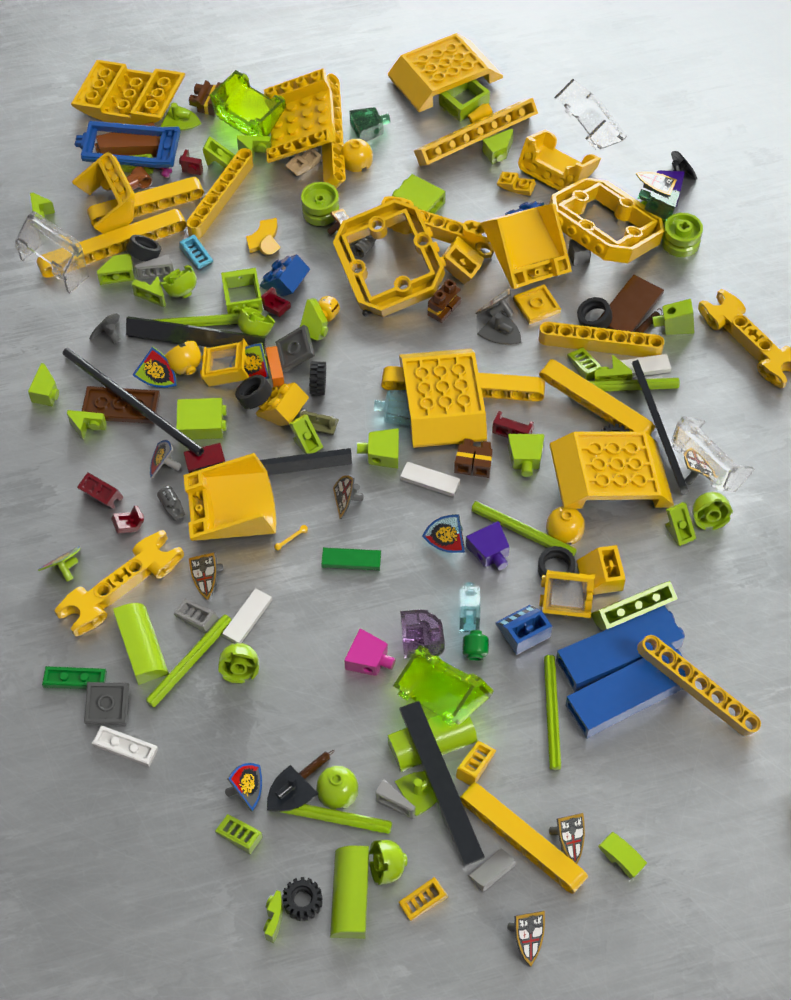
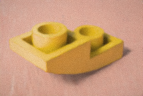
M502 172L497 182V186L507 191L531 196L536 185L535 179L519 178L518 173Z

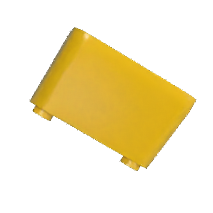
M545 129L526 137L518 160L520 170L560 191L583 178H588L597 169L601 158L588 154L583 158L582 163L555 149L557 138L553 133Z

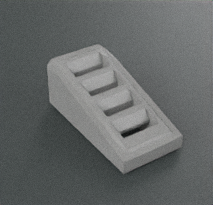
M169 255L135 265L138 279L166 276L174 271Z
M186 598L174 612L176 617L205 634L219 620L214 611ZM189 607H191L190 610H189V611L187 612V614L185 615L184 613L187 611V609H188Z
M383 779L375 792L376 801L414 819L415 806Z

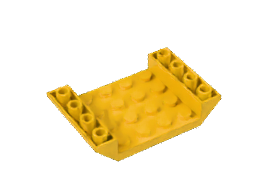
M458 33L400 55L387 73L391 81L418 112L433 107V96L483 76L489 84L503 78L499 70L473 42Z
M324 68L264 89V101L270 109L271 147L266 149L268 163L336 141L332 91Z
M471 348L399 355L407 394L413 448L460 444L465 438L472 439L474 442L487 441L485 406L476 356Z
M572 432L550 443L563 509H582L586 500L653 499L655 508H670L674 506L658 443L647 432Z

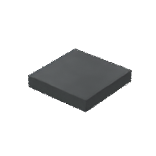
M305 325L275 341L282 371L285 373L315 356L309 330Z
M87 682L84 723L127 725L129 683Z

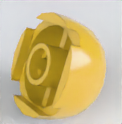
M350 139L342 146L341 154L344 156L346 170L361 172L363 168L367 167L368 169L371 166L373 153L366 141Z
M195 341L184 342L186 346L181 348L177 345L165 354L170 368L176 374L191 375L196 372V368L201 362V352Z
M563 506L558 507L550 513L547 519V534L564 543L575 544L584 534V518L577 509H563Z

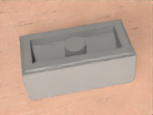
M501 848L469 874V877L484 892L516 865V860Z

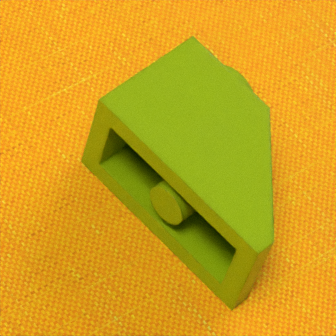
M511 128L483 139L482 152L491 164L507 159L513 143V129Z
M130 254L112 256L97 270L100 285L134 281L132 256Z
M315 298L307 299L300 327L303 325L308 327L310 338L315 340L324 339L328 333V321L318 301Z
M41 363L28 390V394L32 403L52 407L54 401L59 397V390L46 365Z

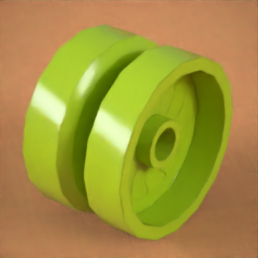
M314 182L307 185L301 194L304 219L316 226H325L333 223L335 219L330 213L339 210L337 189L326 182Z
M676 213L670 216L665 222L662 246L670 255L684 258L692 256L700 247L703 224L695 215L689 213Z

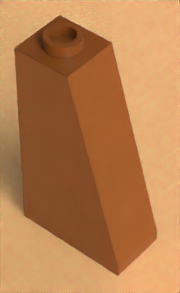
M154 122L143 124L145 126H155ZM110 132L96 136L97 143L94 146L96 153L105 154L109 152L113 155L125 156L151 154L155 158L157 157L160 139L159 136Z

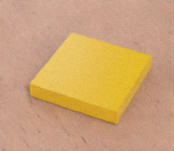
M545 284L513 296L515 304L529 325L561 313L560 306Z

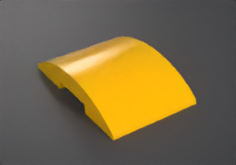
M96 60L71 105L77 110L104 122L133 125L156 123L162 119L183 81L185 73L156 68L153 73L127 69L126 64Z

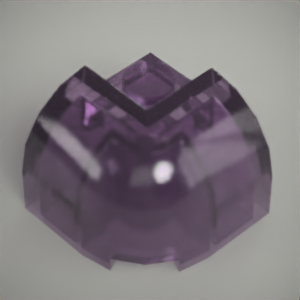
M428 610L400 611L404 658L424 657V660H429L440 656L445 650L441 619L429 613Z

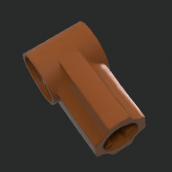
M141 166L134 168L131 175L126 177L132 190L138 187L145 189L152 183V178Z

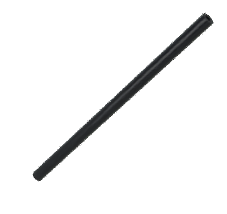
M65 348L62 354L194 454L201 456L204 453V449L71 349Z

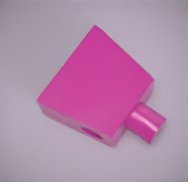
M359 629L344 660L345 669L376 676L381 666L392 670L396 658L387 655L388 644L363 629Z

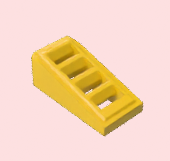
M477 741L457 768L456 778L468 785H471L473 782L477 783L496 750ZM477 751H480V752L486 754L487 756L485 757V756L479 754Z
M433 877L398 903L409 920L412 921L448 898V895L439 881ZM433 887L435 888V890H436L437 893L439 894V895L436 896V897L434 896L433 892L431 891V888H433ZM424 892H427L431 898L429 902L424 897ZM418 896L424 904L422 907L419 906L415 899ZM411 901L416 908L415 912L411 910L408 902Z

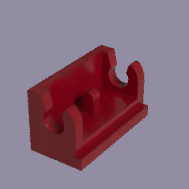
M498 411L493 421L492 433L508 438V434H532L534 422L530 421L529 425L504 418L502 412Z
M217 443L202 447L204 453L201 456H197L190 450L185 451L184 458L188 473H192L193 470L225 462L221 444Z
M87 472L77 486L79 490L112 509L115 508L114 501L116 499L119 501L123 499L118 489Z

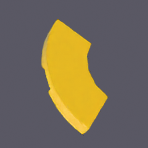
M277 218L261 220L258 230L252 235L246 236L249 253L259 251L260 242L269 234L273 238L276 236L278 229Z

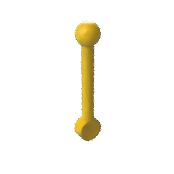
M302 525L296 533L281 543H276L274 546L275 550H281L283 545L299 534L307 533L308 527Z

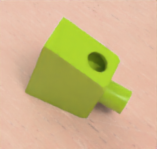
M691 299L664 305L662 307L663 315L652 317L653 326H664L666 335L695 334L694 312Z
M399 428L369 432L368 443L357 442V454H368V463L370 465L398 469Z
M508 434V451L512 468L520 469L521 475L524 477L532 476L533 470L540 468L544 434Z

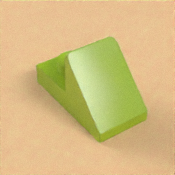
M237 135L238 150L242 148L250 149L253 158L254 152L266 153V149L271 147L270 136Z
M210 136L202 149L208 166L215 161L226 168L235 156L234 153Z
M32 192L30 197L37 229L44 228L43 221H46L45 215L55 213L53 202Z
M158 276L151 285L136 279L133 281L132 288L135 296L161 307L166 306Z
M612 355V368L600 367L598 370H595V381L632 379V370L614 355Z
M67 410L71 426L83 440L87 428L92 430L106 429L107 423L103 413Z
M304 414L289 423L295 434L294 442L305 454L315 453L323 448L308 415Z
M682 502L666 509L669 522L665 523V527L677 545L681 546L695 540L696 535L687 504Z

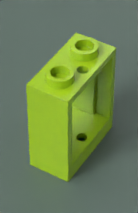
M476 79L439 94V105L459 122L466 119L468 114L481 104L490 103V91ZM466 89H469L476 95L475 98L463 105L454 98Z
M256 268L221 273L228 314L240 313L244 307L263 311ZM254 285L256 299L230 303L229 288Z

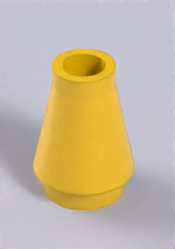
M483 103L468 114V119L472 124L493 114V111L488 103Z

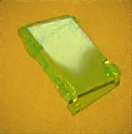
M237 70L210 94L216 116L246 136H269L286 108V101L282 96L274 95L270 99L252 88L248 76Z
M419 645L393 687L399 691L397 695L408 701L410 698L415 702L420 701L422 706L443 717L442 721L453 727L454 724L458 726L490 699L494 690L479 676L464 673L444 662L440 657L431 655L427 648Z

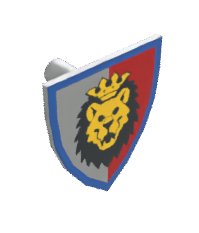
M162 440L156 446L150 465L151 479H153L163 464L177 471L181 468V464L171 459L173 446L168 440Z

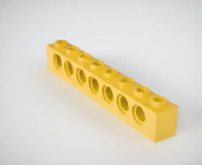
M533 98L524 99L413 151L419 166L429 165L538 114V110Z

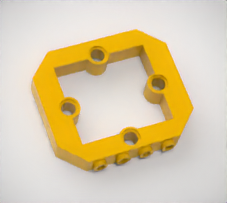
M583 178L556 192L550 199L549 204H556L562 232L605 261L628 264L660 245L665 232L662 217L609 181ZM596 199L614 211L617 219L629 221L635 226L627 227L623 238L616 241L595 227L593 222L583 219L579 215L584 213L587 203Z
M394 199L342 221L333 244L360 309H366L373 314L385 317L432 297L439 289L445 275L444 267H446L443 256L439 257L438 252L440 250L436 241H432V231L430 227L426 228L425 222L427 220L424 213L419 212L418 207ZM407 220L414 236L415 249L418 254L422 255L429 273L410 280L407 276H399L394 281V288L371 297L364 281L368 276L366 265L362 260L355 259L349 244L369 235L375 239H382L387 235L388 227ZM376 226H382L380 229H374ZM421 242H427V244L423 246L419 245ZM362 269L361 272L355 273V270ZM402 285H407V288L400 289Z

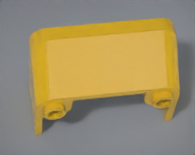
M107 152L72 181L75 186L88 195H91L100 186L106 191L112 190L118 205L93 225L102 234L129 225L134 219L135 194L117 158Z

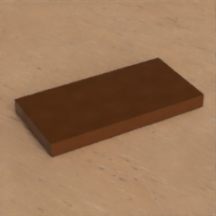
M633 274L610 303L613 319L606 329L634 332L663 295L664 289Z
M87 386L82 406L83 412L103 413L106 421L154 424L108 388ZM123 388L157 413L160 397L159 390Z

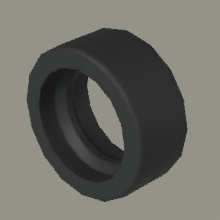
M132 235L126 250L134 258L146 262L158 258L162 248L156 241L146 236Z
M589 298L583 301L577 310V317L581 326L606 329L613 319L611 307L603 298ZM593 309L605 310V314L598 320L587 321L585 319L586 314Z
M254 375L245 379L237 387L235 396L245 409H253L268 400L271 396L272 388L264 376Z
M553 546L541 553L538 560V573L541 579L542 575H546L547 572L545 568L546 561L552 558L564 560L568 564L566 572L575 573L576 561L568 549ZM553 578V585H563L570 580Z

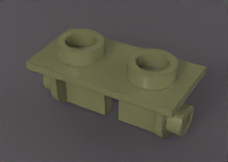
M307 410L300 411L299 417L304 414L308 415L315 431L334 435L339 419L334 418V416L307 412Z

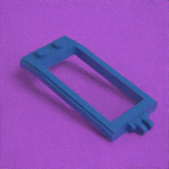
M89 121L87 132H84L83 135H77L74 143L76 147L82 149V161L95 162L103 155L102 153H92L97 131L161 136L156 158L125 155L114 156L120 165L170 168L174 166L181 132L179 127H156Z

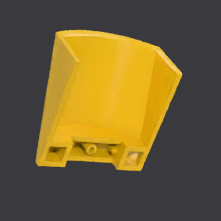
M555 203L481 222L512 289L572 272Z
M255 453L183 475L185 491L189 499L191 522H188L191 541L276 534V509L269 475Z

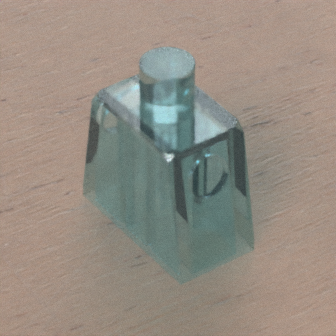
M406 390L387 391L386 401L375 399L374 411L384 412V422L411 429Z
M472 582L465 583L464 586L460 587L459 632H470L471 630L480 629V588L476 587ZM466 611H473V614L467 615Z

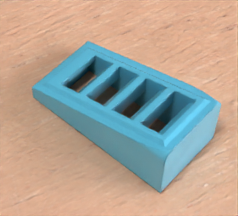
M195 235L180 241L179 248L198 270L213 263V259ZM204 258L206 259V261H204V262H202V263H199V262H198V261H200V260H202V259H204Z

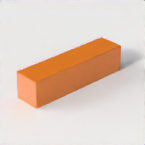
M277 346L267 347L266 355L273 387L281 386L284 384V376Z

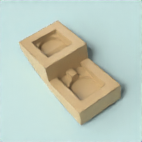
M313 148L301 156L297 154L285 166L296 176H299L320 163L322 155Z

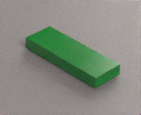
M323 547L321 566L322 568L380 571L381 550Z
M45 666L42 686L43 688L87 690V682H105L107 671L106 669Z

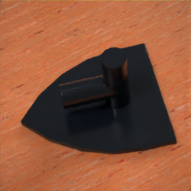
M672 151L673 171H682L684 169L697 180L695 171L679 151Z
M289 765L276 777L270 787L267 797V811L282 812L302 807L316 797L318 792Z

